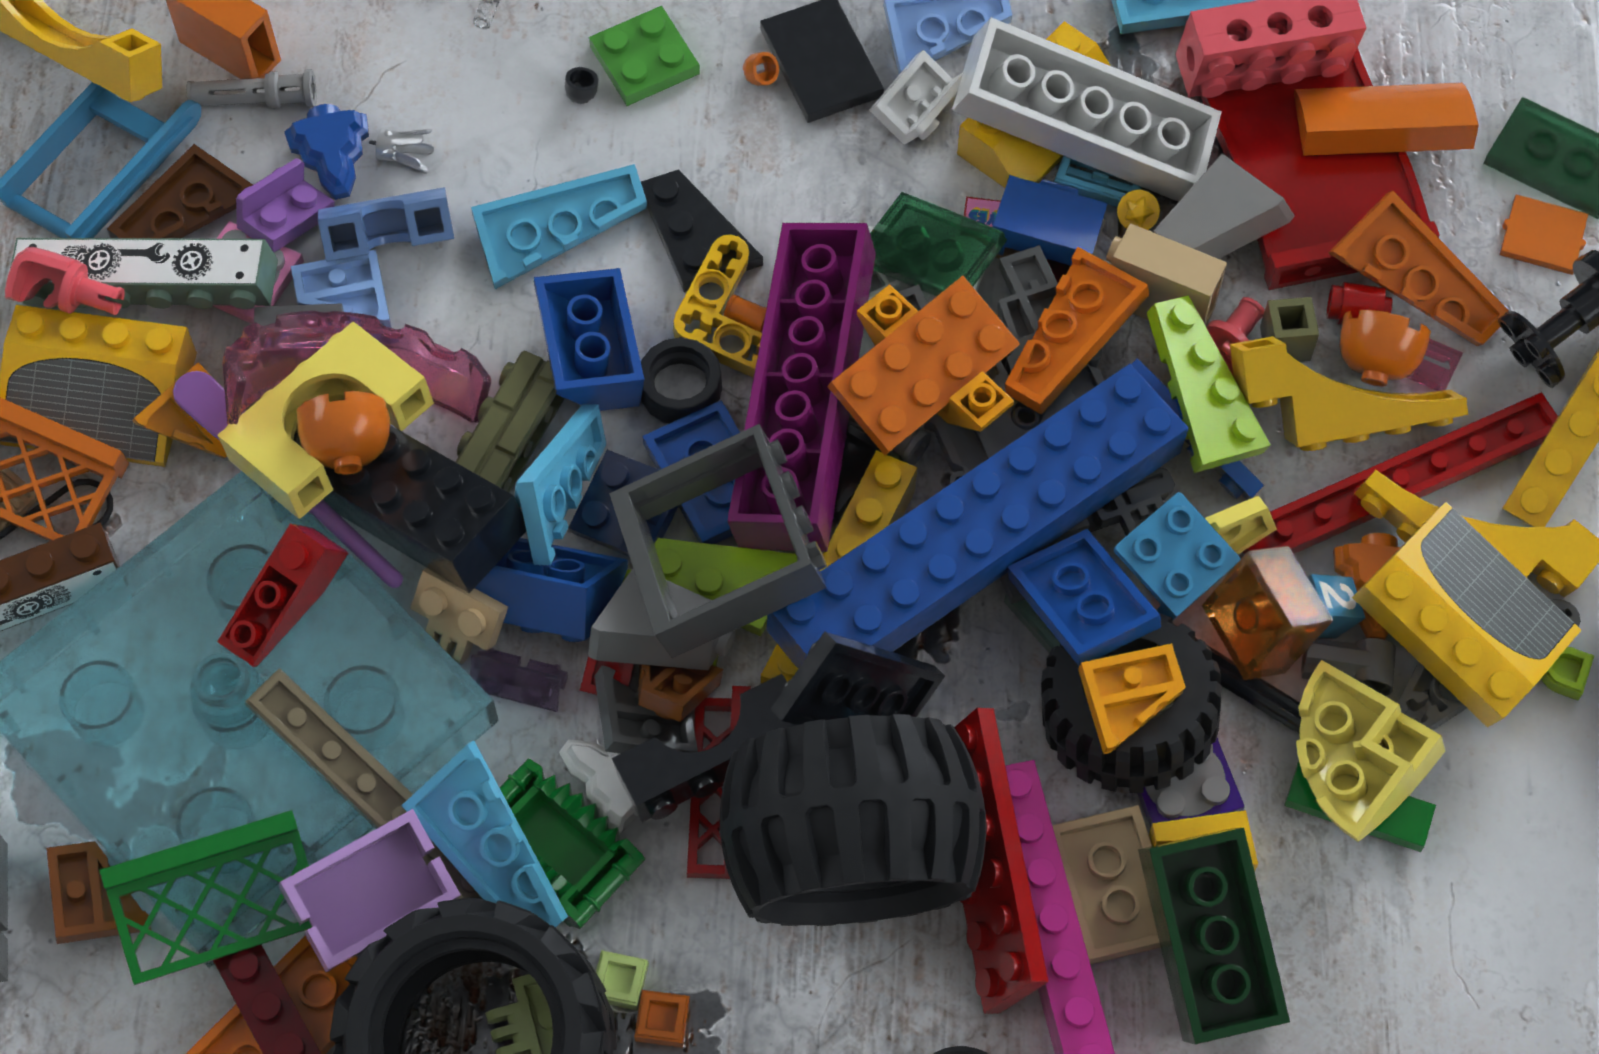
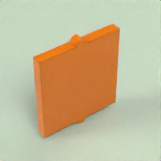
M1516 194L1509 219H1505L1502 226L1506 231L1500 255L1573 275L1572 265L1578 258L1579 251L1583 250L1586 244L1583 235L1588 214Z

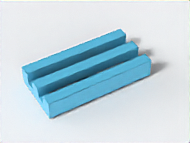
M1063 156L1054 180L1056 183L1077 188L1078 195L1103 201L1115 207H1118L1121 198L1125 194L1142 188L1136 184L1132 186L1109 179L1108 175H1113L1066 156ZM1073 164L1076 166L1093 170L1094 172L1089 173L1083 170L1070 167L1069 165Z

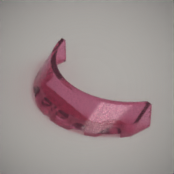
M340 311L284 313L276 316L275 323L265 326L254 322L243 328L241 337L230 347L227 345L222 361L227 424H237L241 414L248 406L261 398L266 391L273 389L291 374L297 365L310 358L334 334L341 332L353 321L425 377L434 404L461 416L471 423H479L478 413L483 401L488 397L491 377L476 356L463 348L453 352L434 343L425 330L407 324L402 329H393L382 325L376 316Z

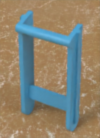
M92 82L0 178V201L6 207L60 238H94L195 128L201 117V105L193 100H187L164 123ZM98 115L146 142V144L76 220L70 224L21 195L91 120Z

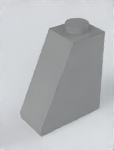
M1221 154L1154 229V233L1219 259L1284 226L1295 215L1283 197L1224 154Z
M632 569L592 625L588 657L599 661L709 670L718 655L726 656L734 641L735 631H731L677 657L671 658L654 635L634 569ZM666 580L678 616L712 601Z

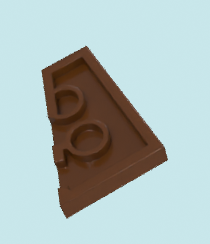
M193 144L107 228L110 238L181 239L235 210L238 194L245 188L253 186V184Z

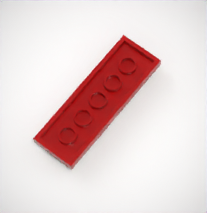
M976 708L954 728L964 742L979 778L986 812V844L981 875L976 890L972 892L970 898L960 902L964 907L967 923L966 939L969 948L972 950L976 971L975 987L978 995L981 997L983 1013L1001 1014L1049 981L994 708Z

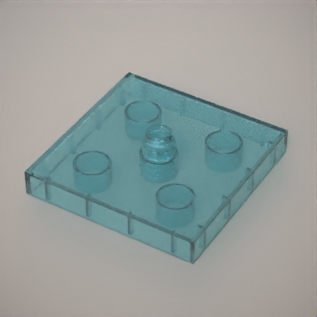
M242 471L0 661V737L87 834L96 841L115 865L290 810L293 811L309 866L361 838L374 828L245 705V701L279 668L412 794L420 789L468 743L473 740L476 741L499 721L494 700L349 553L325 592L257 667H252L244 659L236 656L217 642L290 523L314 528L343 548L309 512L301 519H298ZM292 843L272 849L262 868L284 879L290 877L297 864ZM263 853L245 859L257 864ZM238 861L224 864L214 883L240 895L253 869ZM215 868L197 874L209 880ZM259 873L246 899L271 911L281 893L280 883ZM186 876L175 881L167 898L192 911L206 885L190 876ZM167 883L148 889L161 895ZM211 888L197 914L223 927L237 900ZM139 891L154 907L157 899ZM286 899L283 900L280 908L287 902ZM163 903L158 913L179 935L188 915ZM242 904L228 930L246 938L268 916ZM194 919L183 941L193 952L200 954L211 949L220 931ZM225 935L219 947L237 942V940ZM210 961L204 964L210 968L214 965V962Z

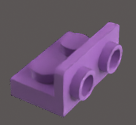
M296 158L283 167L277 168L272 174L253 186L245 188L238 194L236 198L237 228L252 239H265L275 253L318 225V209L335 207V201L304 180V163Z

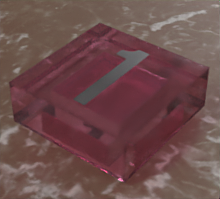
M1429 338L1428 347L1421 364L1406 378L1436 391L1446 390L1463 352Z

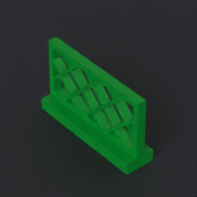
M292 810L99 870L134 985L312 928L309 920L299 925L298 922L292 923L276 914L285 899L282 892L271 911L246 899L259 873L278 883L284 880V878L262 868L272 849L292 843L297 864L290 876L309 866ZM263 853L257 864L245 859ZM238 861L253 869L240 895L214 883L224 864ZM215 868L209 880L197 874ZM186 876H190L206 885L192 911L167 898L175 881ZM167 883L161 895L148 889ZM211 888L237 900L223 927L197 914ZM141 891L157 899L144 926L125 917L120 897ZM163 903L188 915L175 942L149 929ZM242 904L268 916L259 934L256 936L244 938L228 930ZM194 919L220 931L211 949L200 954L180 945ZM273 919L285 925L284 927L267 932ZM128 925L140 931L134 944ZM146 934L171 946L162 966L141 972L136 952ZM225 935L237 940V942L219 947ZM177 950L190 956L171 963Z

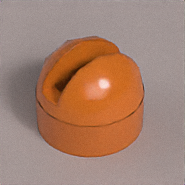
M769 52L751 54L745 59L743 64L745 79L756 86L774 83L779 75V64L776 57ZM763 63L765 69L756 71V66Z

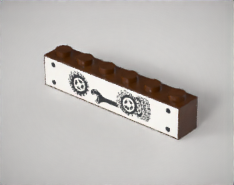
M101 523L0 560V631L126 583L113 546Z

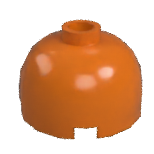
M1360 310L1358 318H1352L1351 311H1349L1343 317L1340 330L1339 348L1341 356L1351 370L1362 374V382L1373 386H1387L1388 380L1403 379L1411 375L1421 364L1431 334L1428 327L1421 324L1420 330L1417 331L1408 327L1410 318L1388 312Z
M344 391L345 400L329 402L328 393L305 401L297 408V430L302 448L323 464L324 467L334 469L337 474H354L361 471L362 466L371 463L384 451L389 438L390 417L388 407L386 408V401L382 397L367 392Z

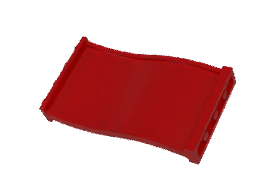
M1358 47L1347 70L1333 77L1318 75L1306 77L1293 84H1284L1283 82L1265 84L1261 88L1252 91H1245L1243 89L1230 90L1212 98H1206L1201 95L1204 105L1222 111L1216 137L1224 155L1283 197L1295 215L1289 223L1257 239L1265 266L1264 279L1268 290L1358 273L1328 254V252L1390 191H1394L1438 238L1440 236L1435 221L1430 222L1419 184L1406 152L1303 156L1294 99L1295 89L1373 86Z

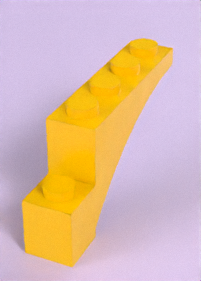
M1273 336L1230 344L1233 376L1248 404H1251L1254 408L1270 407L1277 405L1278 398H1280L1284 439L1300 447L1302 451L1324 449L1327 447L1326 442L1340 439L1345 443L1366 441L1369 439V434L1381 431L1389 435L1404 434L1411 431L1412 425L1423 423L1432 427L1446 426L1453 423L1454 417L1468 415L1467 398L1452 390L1427 393H1389L1362 389L1332 380L1297 361L1287 353L1286 343Z
M1599 348L1502 507L1503 510L1532 527L1546 526L1599 442Z
M1377 470L1354 493L1361 499V505L1368 513L1379 519L1385 518L1396 527L1397 535L1404 542L1440 508L1401 488ZM1462 516L1526 578L1533 572L1537 576V582L1550 593L1566 597L1580 587L1599 563V538L1575 519L1565 526L1518 527L1494 524Z

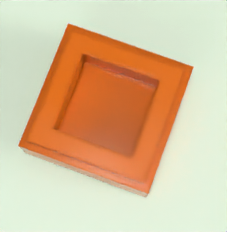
M642 990L634 1034L635 1042L683 1048L690 996Z

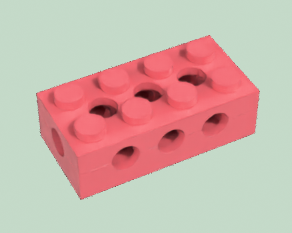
M1256 0L1191 11L1175 55L1188 98L1201 95L1206 98H1212L1230 90L1243 89L1245 91H1252L1261 88L1265 84L1277 82L1293 84L1306 77L1318 75L1333 77L1347 70L1367 27L1358 0Z

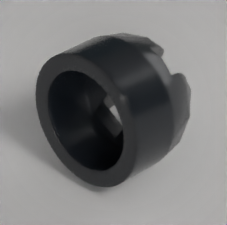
M585 67L570 69L565 77L564 88L566 96L572 102L584 104L593 99L598 89L599 79L597 74Z

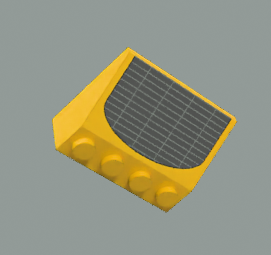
M16 305L4 341L0 370V397L122 451L128 462L165 467L173 439L138 426L132 419L194 366L197 351L188 328L185 326L77 312L69 314L61 310ZM11 436L0 439V445L20 448L18 440ZM26 444L27 449H37L29 444Z
M1447 502L1352 597L1487 728L1504 719L1538 683L1581 631L1568 616Z

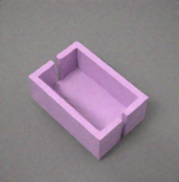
M413 809L280 882L279 888L299 925L309 920L312 928L305 932V936L325 972L362 953L369 944L384 938L387 935L383 931L386 927L412 911L437 908L438 902L456 900L461 895L440 856L430 861L427 865L422 857L429 854L435 847Z

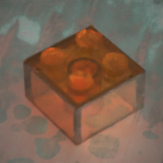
M1289 546L1247 551L1201 605L1244 680L1285 674L1334 621Z

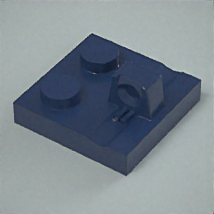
M607 449L568 529L577 536L629 556L609 493L659 470ZM679 505L646 520L654 544L658 538L664 537Z

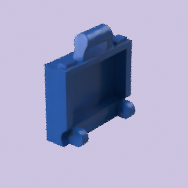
M1009 175L993 223L989 243L996 244L994 254L1001 256L1004 254L1005 247L1024 251L1040 245L1046 259L1071 266L1072 256L1077 247L1093 254L1108 203L1078 195L1077 188L1046 179L1036 183Z

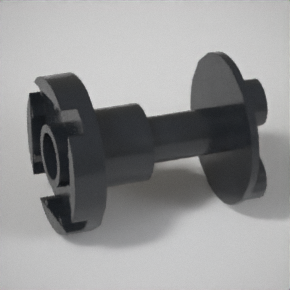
M1591 250L1574 261L1572 265L1573 272L1579 285L1560 299L1559 302L1562 309L1538 328L1515 311H1508L1498 319L1502 330L1514 341V344L1509 347L1514 358L1523 367L1532 364L1541 380L1550 388H1554L1565 377L1562 363L1553 349L1577 330L1588 334L1599 325V251Z

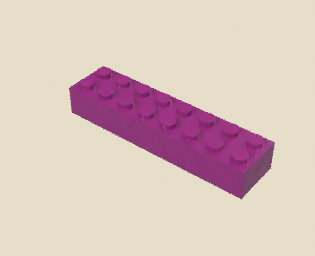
M782 223L744 428L745 431L760 424L770 442L777 439L780 442L787 458V462L781 465L783 473L789 471L798 487L800 497L794 499L796 507L802 505L814 530L808 533L807 537L810 543L813 541L817 542L821 552H828L850 413L827 386L854 364L860 355L864 326L857 316V310L869 300L876 257L867 223ZM762 466L736 478L727 522L737 546L759 550L794 551L764 467Z

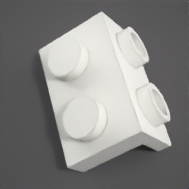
M922 50L916 54L869 111L904 145L917 137L924 140L940 124L936 119L942 110L948 112L953 108L963 73L952 79Z

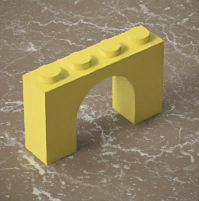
M354 321L341 332L334 334L322 348L306 361L297 365L291 374L273 389L266 391L260 400L242 415L230 421L226 428L217 435L229 461L298 519H301L333 491L323 464L309 455L293 440L297 429V408L307 400L328 393L329 402L345 400L344 391L372 393L386 401L390 424L403 431L434 404L425 377Z

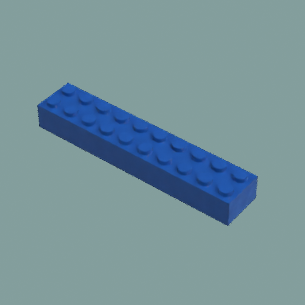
M1128 364L823 569L821 574L827 588L768 614L767 631L798 669L808 656L811 646L820 639L824 631L893 652L1008 572L1007 566L1035 554L1179 455L1189 427L1131 364Z

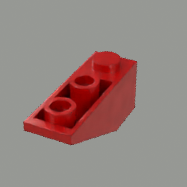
M290 523L217 642L250 666L257 667L325 592L349 552L314 528Z

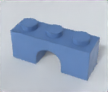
M445 187L318 209L317 220L326 262L367 255L370 249L387 243L410 242L412 246L454 239Z

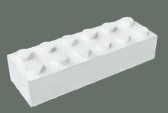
M992 17L973 37L952 108L953 112L1178 202L1207 170L1222 111Z

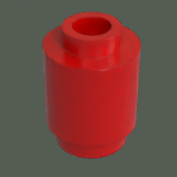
M1343 282L1342 286L1331 285L1326 319L1336 320L1337 325H1342L1343 317L1349 311H1351L1352 318H1358L1360 310L1391 313L1393 299L1392 297H1386V289L1383 287Z

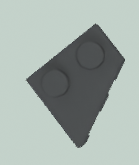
M601 666L594 677L606 752L621 754L653 737L677 751L698 752L691 713L681 722L659 717L654 711L638 705L639 687L636 691L613 679L615 670L607 666Z

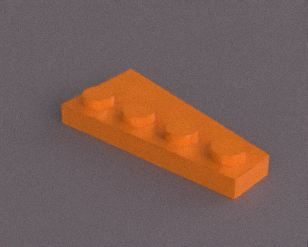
M1394 191L1388 192L1328 252V254L1476 346L1483 345L1500 328L1498 319L1509 311Z
M1077 247L1072 256V265L1067 274L1062 275L1056 286L1055 297L1049 308H1045L1038 320V328L1032 340L1026 342L1005 382L1006 393L1042 415L1149 296L1148 284Z

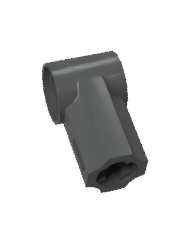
M1307 637L1301 663L1302 678L1310 679L1320 661L1323 660L1382 695H1390L1393 692L1396 646L1387 640L1379 638L1361 639L1354 644Z

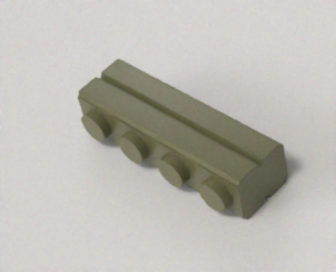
M525 350L520 353L515 363L508 362L503 368L499 378V390L494 398L488 396L483 401L478 413L479 423L473 433L467 431L462 436L457 447L458 458L455 461L509 493L565 399L556 395L550 362L548 360L544 361L541 357Z

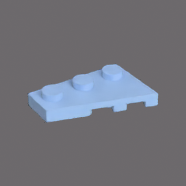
M884 0L883 4L899 74L916 54L922 50L936 61L971 43L974 35L991 17L1007 24L1011 23L1012 20L1009 0Z

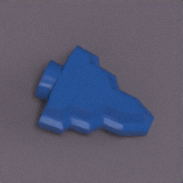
M332 104L314 106L308 111L305 119L292 123L290 128L284 131L290 151L294 154H300L306 168L317 171L321 186L335 200L350 197L356 180L354 163L363 155L362 141L369 137L367 114L359 113L356 110L340 111L337 106Z

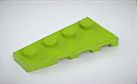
M1189 295L1155 303L1147 311V317L1160 361L1168 365L1171 380L1167 384L1171 398L1178 399L1183 416L1182 421L1189 427L1185 439L1190 440L1194 453L1190 458L1193 472H1201L1264 453L1271 444Z

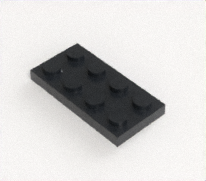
M824 631L820 639L811 646L808 656L795 675L782 688L781 695L772 706L771 711L781 721L795 725L815 720L848 718L849 716L857 715L891 716L893 714L917 717L945 678V675L935 665Z

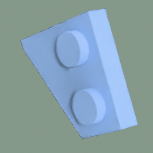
M376 249L370 250L367 255L327 262L325 259L291 266L298 305L342 304L346 319L349 322L354 321L355 323L383 329L392 328Z

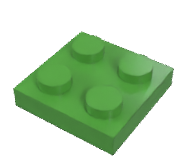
M662 5L589 37L590 48L626 106L700 74L698 61Z

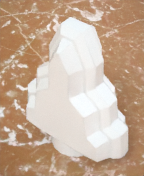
M568 739L559 751L562 761L570 775L586 786L587 801L590 804L596 803L597 810L600 811L599 818L608 816L609 830L618 827L620 834L638 816L612 761V758L620 753L606 752L604 747L595 742Z

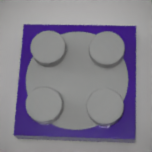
M1218 738L1216 742L1211 744L1210 754L1201 764L1194 762V772L1185 779L1179 780L1175 776L1171 778V786L1155 790L1154 785L1145 786L1144 793H1137L1150 828L1152 823L1243 811L1245 808Z

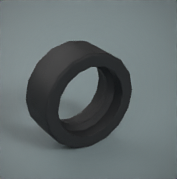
M681 337L664 340L651 347L642 358L641 366L645 379L641 397L642 403L649 413L660 421L670 424L720 400L722 374L719 360L709 347L699 341ZM681 363L693 365L705 373V388L691 398L681 400L667 398L658 393L655 388L654 381L656 375L670 365Z

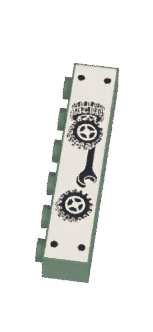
M16 238L12 257L13 262L16 255L25 248L36 247L79 260L87 265L89 279L124 289V300L105 296L107 300L122 304L121 308H127L130 305H149L159 309H166L171 307V305H190L199 309H209L213 305H232L239 309L271 306L278 258L265 239ZM49 281L42 286L33 299L22 301L23 304L43 308V302L54 290L53 282ZM80 304L77 308H85L87 305Z

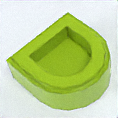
M1567 647L1541 680L1550 690L1578 701L1583 694L1594 655Z

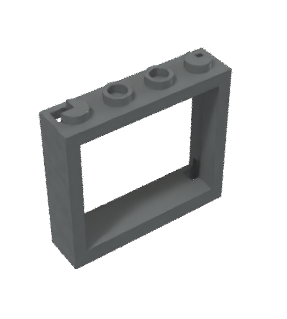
M760 424L609 493L654 635L671 658L677 657L827 588L820 571L827 567L826 561L817 542L813 541L810 543L807 537L808 533L814 531L803 506L796 507L794 502L795 498L800 497V492L789 471L783 473L781 467L782 464L787 462L786 455L778 439L770 442ZM763 466L798 561L678 616L646 520Z

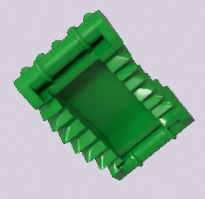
M529 758L512 775L509 774L508 779L499 787L568 915L563 922L569 927L581 929L596 912H600V907L625 881L630 880V876L645 861V857L627 838L620 840L618 827L609 830L608 816L599 818L596 803L585 806L583 793L573 795L570 783L558 788L556 776L553 775L545 779L542 766Z

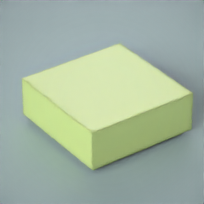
M601 950L596 973L606 989L605 995L610 1005L638 1011L641 991L643 990L649 967L648 960Z

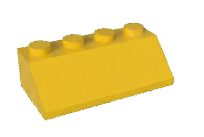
M1065 21L1046 39L1111 66L1095 41ZM967 118L959 128L957 155L1004 188L1006 187L1009 175L1039 183L1063 158L1061 154L971 118Z

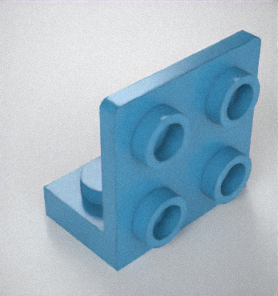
M1180 492L1172 496L1123 538L1113 549L1114 553L1159 602L1161 606L1157 609V612L1172 617L1173 620L1242 560Z

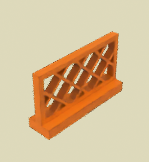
M0 397V439L7 436L17 439L22 454L0 461V470L25 462L31 479V483L7 491L0 471V502L4 501L6 510L0 507V519L48 541L64 536L55 532L50 518L72 509L76 510L79 524L74 532L92 526L117 477L122 479L130 464L123 452ZM26 444H29L37 449L28 451ZM47 454L58 457L62 472L38 480L31 460ZM66 461L77 467L68 469ZM89 471L103 477L94 493L78 498L71 479L72 477ZM65 480L72 500L47 509L41 488ZM35 491L41 511L25 517L16 515L10 499ZM89 504L83 514L81 506ZM44 519L47 528H46V527H43V526H41V525H39V524H37V523H35V522Z

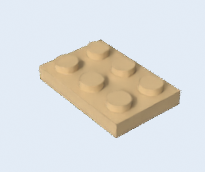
M1139 805L1052 825L1090 964L1161 948L1138 849L1152 846Z

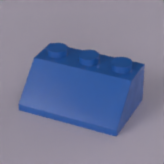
M620 268L534 277L533 282L556 395L580 405L599 404L600 411L640 407L645 379Z
M520 538L475 587V589L508 606L503 623L520 626V629L527 633L548 632L561 635V638L565 641L582 642L590 637L592 625L621 586L628 569V559L552 544L551 547L554 548L556 554L552 564L534 565L528 539Z

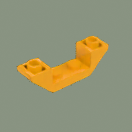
M889 284L857 310V316L876 346L916 314L918 310ZM982 371L951 396L949 404L937 414L948 424L981 432L1013 406L1014 400Z

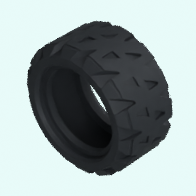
M479 898L438 902L437 908L412 911L386 927L383 931L387 935L369 944L346 975L345 980L349 982V985L336 1000L330 1031V1040L335 1042L333 1054H401L402 1035L407 1017L419 996L430 984L445 973L464 965L479 962H497L526 971L541 988L547 1000L552 1018L553 1038L550 1054H613V1050L617 1048L614 1014L605 995L606 989L591 963L556 927L549 925L531 911L503 901L493 903Z

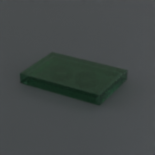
M1522 97L1488 152L1483 164L1599 219V133Z
M904 192L900 193L870 233L876 252L874 271L910 286L919 285L922 291L934 296H938L963 275L974 286L1007 242L1003 231Z

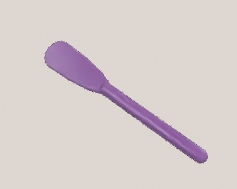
M187 372L174 385L173 396L178 406L218 440L217 435L226 428L229 422L245 412L232 396L212 376L205 372ZM321 500L309 511L387 586L391 588L401 586L403 582L402 574L324 500Z

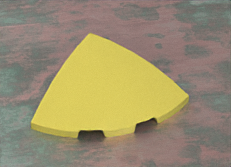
M1323 660L1320 661L1312 673L1299 705L1301 721L1299 740H1296L1300 767L1304 778L1307 779L1316 797L1319 807L1336 826L1359 842L1402 804L1445 752L1442 735L1402 713L1400 704Z

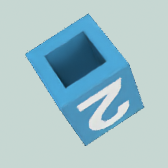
M1311 574L1283 594L1295 636L1336 639L1366 618L1363 608L1352 598L1357 592L1353 577Z

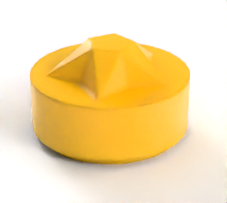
M1142 189L1132 190L1125 194L1118 204V219L1126 229L1131 223L1149 230L1159 219V202L1149 191Z

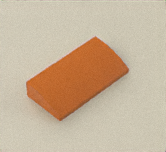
M1462 82L1295 89L1294 91L1303 156L1474 149L1479 127L1478 119L1469 91Z

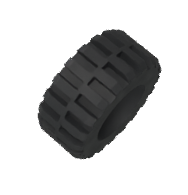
M1159 613L1161 628L1097 658L1100 659L1172 643L1186 686L1183 693L1174 700L1173 705L1168 710L1148 721L1108 754H1103L1079 675V666L1061 644L1060 647L1055 646L1051 649L1046 658L1047 668L1042 671L1041 678L1042 721L1050 749L1057 751V759L1066 769L1071 770L1073 767H1076L1078 778L1088 784H1092L1094 779L1100 781L1101 788L1116 792L1117 787H1128L1129 793H1144L1145 786L1154 785L1155 790H1160L1171 786V778L1175 776L1179 780L1185 779L1194 772V762L1201 764L1210 754L1211 744L1216 742L1219 732L1222 686L1220 685L1221 673L1218 663L1212 659L1211 649L1201 639L1195 642V631L1187 625L1181 623L1177 627L1173 625L1172 617Z

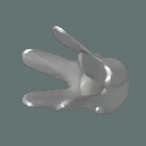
M382 127L378 133L377 141H369V144L376 145V157L378 160L397 161L422 172H428L427 167L422 165L417 158L405 153L431 154L435 150L431 144L422 143L424 140L422 135L431 133L432 129L398 132Z

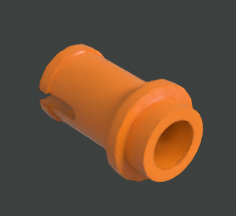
M732 295L726 304L724 316L762 333L767 307L740 298L738 295Z

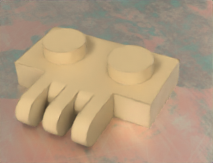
M426 568L422 570L410 609L429 619L422 643L433 647L441 635L438 652L447 656L451 653L456 643L457 646L453 660L463 664L468 659L473 644L486 651L496 645L508 606L475 588L468 593Z

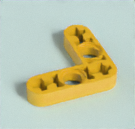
M723 235L712 244L675 313L673 334L675 338L681 337L699 341L711 349L719 363L754 378L762 333L723 316L728 300L734 294L747 269L749 249L746 242L740 237ZM730 250H735L737 252V259L732 258L726 267V273H722L719 269L722 266L723 254H727ZM706 283H716L722 288L723 294L716 300H708L699 293L700 287ZM693 319L700 322L699 329L695 328L692 333L685 331L686 324H691ZM712 327L717 328L714 332L712 343H708V334L711 335ZM727 335H735L742 339L744 347L736 353H729L722 349L720 341ZM751 345H756V354L753 353L752 361L746 360L750 355Z

